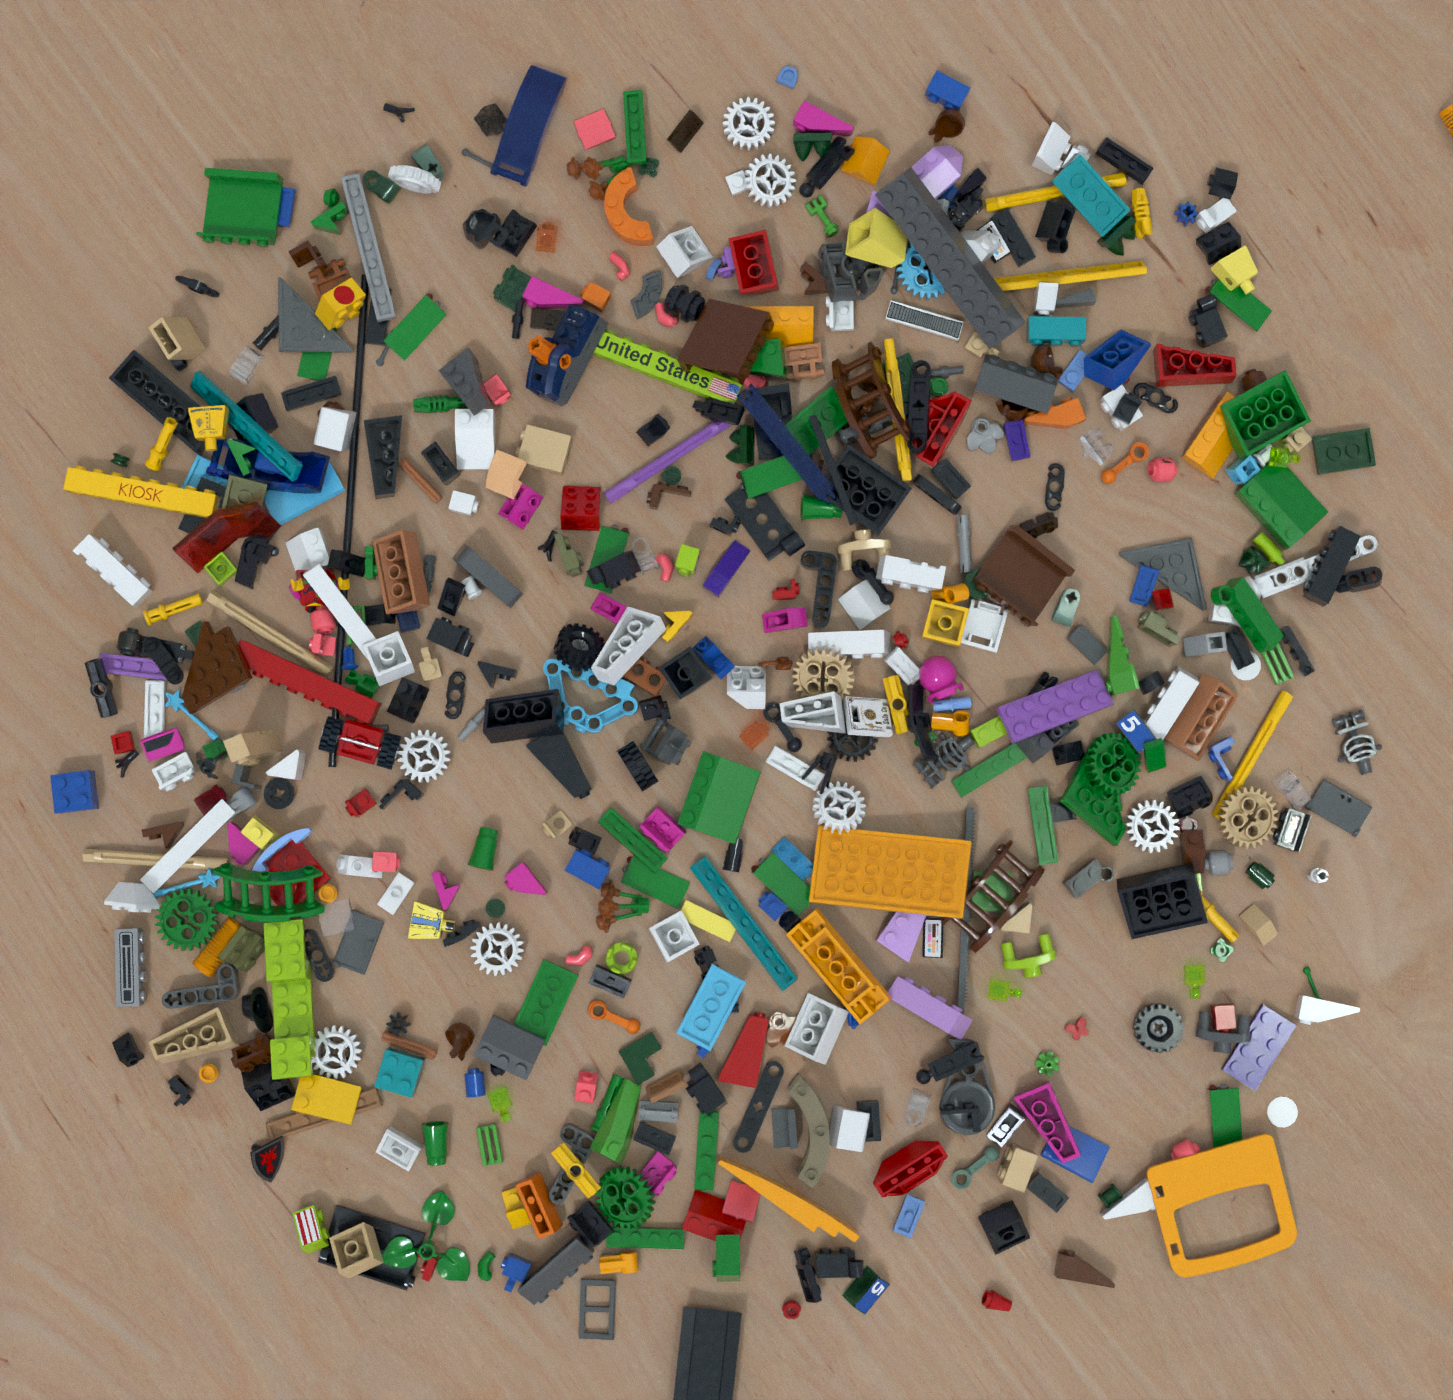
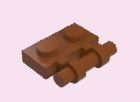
M343 258L337 261L334 259L330 261V264H327L328 267L325 268L327 273L334 270L335 274L325 278L318 266L314 268L315 270L308 272L310 279L316 277L319 279V281L312 283L319 301L323 294L351 278L348 269L340 271V267L346 265Z

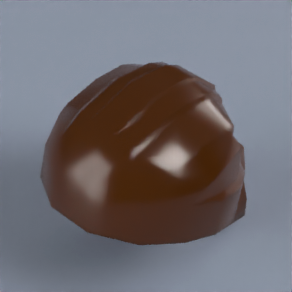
M944 110L939 114L935 127L929 131V135L935 134V143L941 141L943 137L953 138L960 135L965 126L964 117L958 110Z
M1043 344L1038 346L1031 357L1033 368L1043 373H1051L1060 379L1063 369L1055 367L1051 345Z
M1003 399L995 402L1000 414L1007 420L1019 421L1026 415L1029 409Z
M454 1023L446 1030L445 1036L453 1047L449 1053L451 1058H455L458 1055V1058L462 1061L473 1043L474 1032L466 1024Z

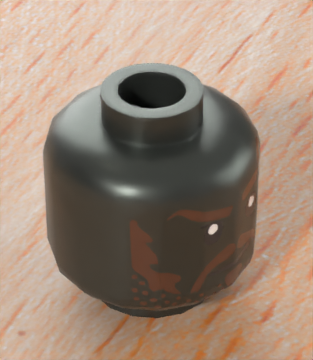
M127 628V631L119 633L117 649L122 655L135 657L136 654L141 653L144 637L139 634L138 629Z

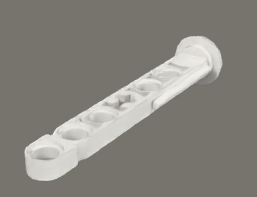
M1370 535L1360 538L1355 547V555L1351 556L1349 561L1376 550L1378 545L1376 538ZM1364 540L1372 542L1373 546L1370 550L1363 546ZM1319 554L1305 560L1302 557L1256 575L1253 579L1250 576H1246L1245 580L1260 600V597L1263 599L1304 583L1308 579L1311 580L1313 576L1311 573L1312 564L1314 561L1318 563L1321 557ZM1295 567L1303 569V576L1298 577L1295 575ZM1280 573L1286 577V582L1283 584L1277 581V575Z

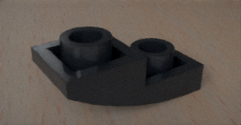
M475 919L463 922L464 926L459 927L461 935H458V932L447 934V938L443 939L444 947L467 938L481 926V923H475Z

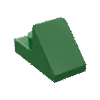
M341 201L310 222L315 230L341 235L333 222L343 220L349 211Z
M227 439L226 441L243 476L249 474V468H252L248 458H243L242 455L256 448Z

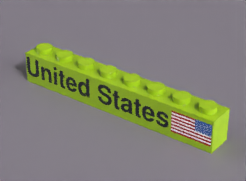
M605 330L592 354L707 399L712 398L736 404L742 390V385H740L736 378L729 377L727 379L722 377L720 372L714 370L709 372L702 367L694 365L689 372L682 371L677 361L678 357L676 359L669 357V354L662 350H658V352L653 351L649 345L643 343L640 345L635 344L632 339L625 336L619 338L615 336L616 333L610 330Z

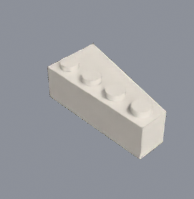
M886 630L808 633V649L815 652V648L818 647L822 651L823 647L826 646L827 651H830L833 647V653L835 654L840 650V657L846 655L852 656V659H863L864 656L883 658V656H888L891 653V633Z

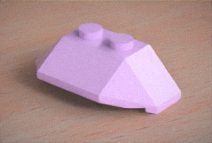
M951 145L933 147L912 166V169L935 200L961 178L963 155Z

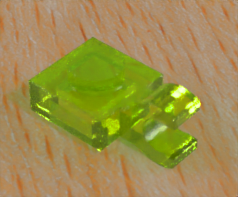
M1271 447L1268 466L1287 468L1288 462L1300 463L1301 456L1289 455L1288 448Z
M1205 965L1184 966V984L1190 985V998L1192 999L1200 998V985H1205Z
M990 979L987 999L1007 1002L1008 996L1021 998L1022 989L1009 988L1010 982Z
M506 1086L487 1093L493 1112L499 1110L503 1123L510 1121L511 1116L507 1107L512 1105Z

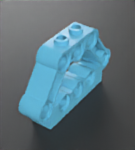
M549 659L543 665V672L547 676L549 690L558 689L561 701L565 703V709L563 710L564 724L568 725L570 722L576 725V730L584 734L586 731L599 733L605 726L625 716H633L638 711L639 707L636 699L630 696L635 685L623 679H620L615 684L617 687L616 692L608 694L606 688L610 684L599 681V684L596 686L590 685L589 679L595 676L590 668L585 672L582 669V675L574 677L572 670L568 668L569 665L566 664L564 666L561 664L562 660ZM551 664H556L558 666L557 673L550 674L548 667ZM562 671L568 673L574 681L582 680L586 682L590 689H601L608 698L617 697L621 699V702L596 715L590 716L579 706H569L566 701ZM631 701L634 703L632 711L624 710L623 705L625 702ZM575 710L582 712L580 720L572 718V713ZM593 718L598 719L600 722L599 727L596 729H592L589 726V722Z

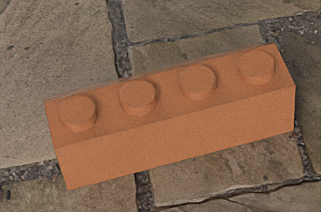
M400 530L372 541L386 614L411 612L430 606L416 532Z
M1204 673L1199 679L1200 683L1164 738L1173 747L1196 761H1200L1238 697L1223 682Z

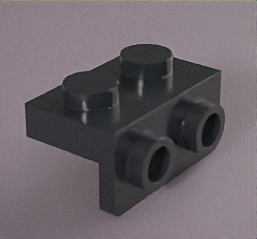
M512 209L501 226L509 232V236L499 248L517 257L537 225ZM498 230L493 240H501L503 233Z
M1230 222L1196 239V245L1205 254L1208 265L1218 262L1242 247L1241 236Z
M402 677L387 712L415 723L421 707L427 698L429 688Z
M587 1201L574 1214L567 1217L570 1221V1226L580 1233L582 1241L591 1248L598 1246L614 1231L591 1201Z

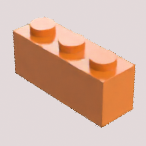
M540 1172L523 1178L515 1185L538 1239L554 1234L563 1226L557 1209L549 1198V1191Z

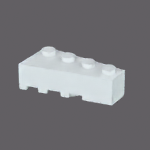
M88 534L73 552L87 559L86 564L95 571H99V575L107 583L114 585L113 588L126 601L137 608L153 592L149 588L151 584L143 577L140 579L136 575V569L130 564L126 566L122 562L124 558L117 551L112 552L108 548L110 544L103 538L98 539Z
M627 607L591 667L597 680L615 685L666 630L661 617Z
M1178 665L1170 674L1165 687H1162L1158 693V699L1155 704L1152 703L1147 711L1148 716L1143 720L1157 739L1162 738L1163 740L1200 683L1195 675Z

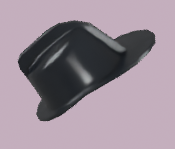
M256 987L251 994L242 996V1012L246 1018L255 1022L256 1027L261 1032L268 1033L273 1026L272 1013L265 990L261 987Z

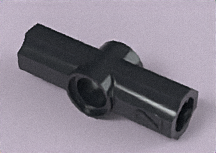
M102 658L85 662L91 683L90 693L95 697L100 717L106 718L118 714L112 694L113 684L107 677ZM98 684L104 687L105 692L99 690Z

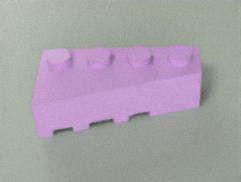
M894 912L875 940L909 963L926 915Z
M897 976L888 992L892 997L891 1000L948 1034L962 1040L973 1020L962 1014L961 1008L954 1004L950 1007L945 1004L947 1000L939 995H936V997L931 996V991L922 985L918 988L914 986L915 981L905 976L902 979Z

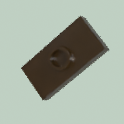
M689 110L667 141L678 152L682 153L704 123L693 111Z
M532 308L530 328L556 330L566 311Z

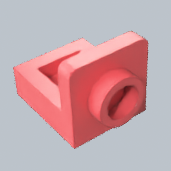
M497 373L483 382L487 394L495 405H502L510 399L508 396L511 393Z
M314 633L309 643L312 653L327 656L335 655L336 637Z
M373 852L372 871L396 872V868H400V857H397V853Z
M579 1071L574 1101L593 1104L598 1079L597 1073Z

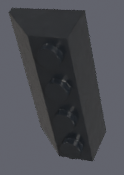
M558 689L486 699L483 733L491 744L563 734L564 712Z

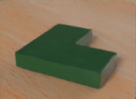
M653 1032L619 1051L638 1085L655 1076L645 1059L662 1049Z

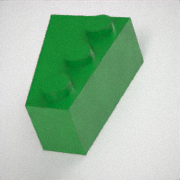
M716 1235V1260H712L713 1277H717V1282L740 1281V1235Z

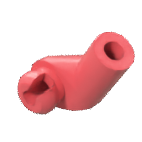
M616 252L611 253L609 260L619 268L616 275L623 281L629 276L626 261Z
M664 303L655 304L658 322L666 327L676 326L678 323L676 316L673 317L665 312Z
M658 554L656 562L663 568L660 580L669 582L674 565L667 554Z
M584 946L578 955H567L566 964L584 965L592 957V948Z

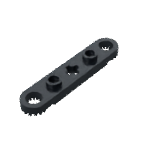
M923 360L914 362L911 368L908 423L911 431L907 446L915 454L922 453L926 449L928 438L931 367L928 362ZM925 366L927 369L924 374L916 373L918 367ZM921 402L922 406L924 407H921L920 411H917L915 406H918V403ZM916 439L922 440L921 447L919 448L912 447V443Z
M776 1061L769 1062L765 1066L733 1141L734 1147L738 1152L746 1153L752 1148L782 1079L784 1070L782 1065ZM771 1066L779 1068L778 1076L773 1077L769 1075L768 1070ZM762 1102L764 1109L756 1112L753 1106L754 1103ZM741 1137H745L749 1141L748 1146L745 1148L738 1146L737 1142Z

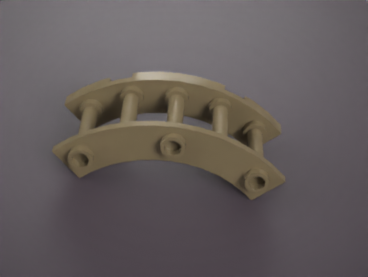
M798 1073L787 1087V1090L789 1091L788 1094L799 1104L807 1119L809 1138L806 1153L796 1172L799 1173L797 1177L813 1189L818 1183L827 1163L830 1146L829 1126L819 1097L812 1086Z

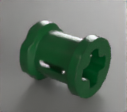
M1113 1183L1102 1194H1097L1108 1209L1118 1198H1123V1195Z

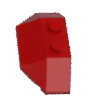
M956 391L930 400L927 447L922 453L916 454L917 459L935 467L960 428L972 400ZM916 439L913 441L914 448L921 447L922 440Z
M915 1140L882 1161L873 1184L881 1197L904 1195L936 1175L948 1155L939 1141Z

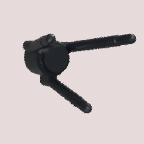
M223 751L214 759L208 757L204 760L201 759L200 753L197 752L196 763L199 765L200 771L207 774L208 778L218 779V776L212 772L217 767L216 762L224 757L227 752Z
M824 752L822 756L818 755L815 762L802 776V780H805L819 763V768L826 771L819 792L823 794L825 787L828 789L832 771L838 758L827 752Z

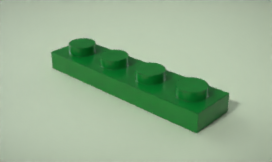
M642 90L623 91L628 166L647 164Z
M1016 743L1011 744L951 782L962 798L1026 759L1027 756Z
M1047 786L1029 788L1027 791L1038 865L1057 863L1058 855Z
M610 808L599 819L598 823L654 874L667 861L668 858L614 809Z
M699 1111L694 1189L714 1190L719 1112H714L708 1116L706 1113L702 1114Z
M611 1226L614 1231L606 1238V1247L684 1249V1230L682 1228L633 1227L628 1230L627 1227L621 1229L620 1226Z

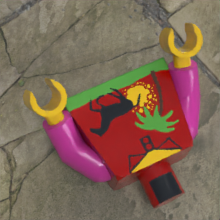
M324 569L339 590L350 589L349 578L342 580L341 577H338V580H336L332 569ZM296 570V580L291 579L289 590L294 598L298 599L302 606H305V611L308 613L315 611L317 606H326L303 576V573L308 570Z

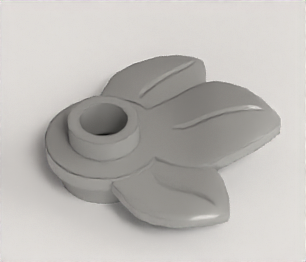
M977 418L972 424V431L967 436L969 450L974 451L980 447L985 453L993 454L996 448V439L1004 437L1003 430L996 424H990L986 418ZM978 425H984L985 429L980 431Z

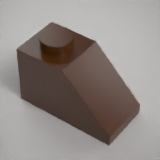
M1183 830L1180 836L1182 863L1188 864L1193 862L1196 874L1204 873L1205 846L1203 830Z

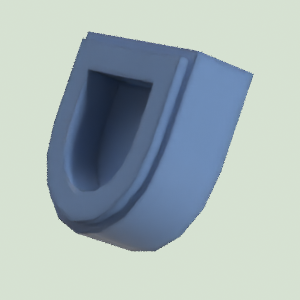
M791 66L784 67L780 71L776 82L794 89L798 79V72Z
M714 259L709 266L706 279L714 280L717 275V269L720 268L722 263L721 260Z

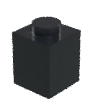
M1216 167L1214 174H1210L1207 185L1210 186L1208 194L1231 199L1236 188L1238 173Z

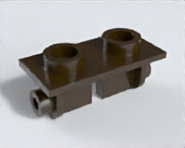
M1046 512L1036 517L1037 524L1034 523L1033 519L1020 523L1019 526L1036 539L1039 535L1051 533L1058 528V518L1055 517L1053 512Z

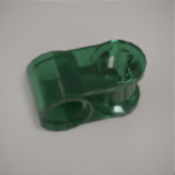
M374 170L367 171L363 176L366 188L388 204H391L401 189L396 183ZM369 179H376L377 182L370 184Z

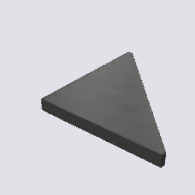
M278 277L279 352L353 353V349L333 329L329 331L316 316L315 311L281 277Z
M1192 538L1119 552V556L1140 568L1141 564L1159 569L1157 581L1202 611L1207 610Z

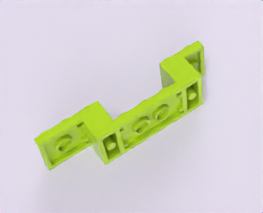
M304 920L263 923L267 982L272 984L275 1039L270 1040L272 1079L313 1076L312 1058H316L311 963L306 959Z

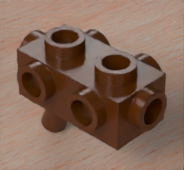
M259 1032L256 1034L255 1039L231 1049L233 1066L241 1072H250L254 1069V1066L260 1063L267 1064L271 1062L270 1040L274 1039H271L267 1033L263 1035V1033Z

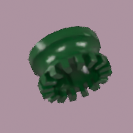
M113 453L114 459H111L110 462L127 468L126 462L130 458L121 457V455Z

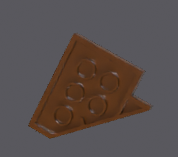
M205 621L202 623L182 694L189 714L196 713L253 678L230 627H225L214 634L209 622Z

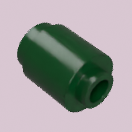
M1256 861L1245 871L1248 878L1261 889L1265 887L1268 889L1275 882L1273 879L1275 875L1264 865L1258 864Z

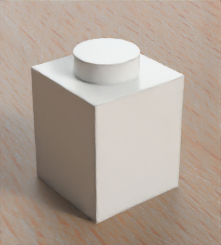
M453 490L448 509L455 513L473 517V513H477L479 507L477 497Z

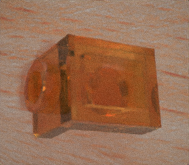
M543 222V225L539 224L537 228L536 251L555 253L558 226H554L550 222Z

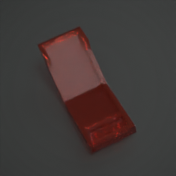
M259 502L215 510L172 549L194 571L199 573L207 563L226 550L238 538L263 534L268 538L281 525Z

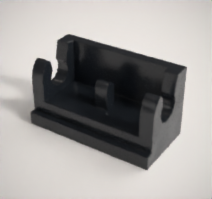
M878 1100L856 1101L858 1111L870 1113L865 1142L881 1141Z

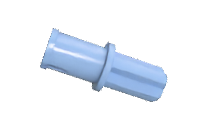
M950 697V699L933 700L935 713L949 710L954 712V710L971 708L972 706L970 697L953 699Z

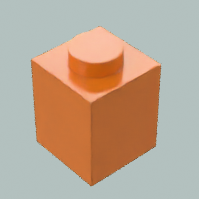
M590 282L588 286L585 285L580 294L585 304L602 313L612 297L611 292L593 282Z

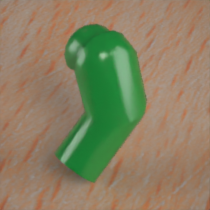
M488 1251L477 1264L478 1276L484 1281H489L492 1278L489 1264L496 1256L491 1251Z

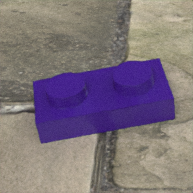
M1023 420L1004 423L1011 462L1030 458Z

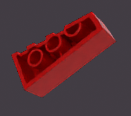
M1158 343L1153 350L1156 387L1233 383L1237 376L1235 357L1200 353L1197 350L1189 351L1175 346H1163L1164 344Z

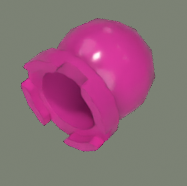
M938 655L926 659L920 666L919 680L923 688L930 692V695L926 697L929 704L934 702L933 698L937 697V700H941L956 694L955 689L957 688L960 691L964 690L962 682L958 684L955 682L957 677L956 667L948 658Z

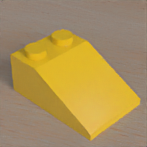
M314 1074L313 1076L300 1077L291 1110L352 1125L362 1087Z

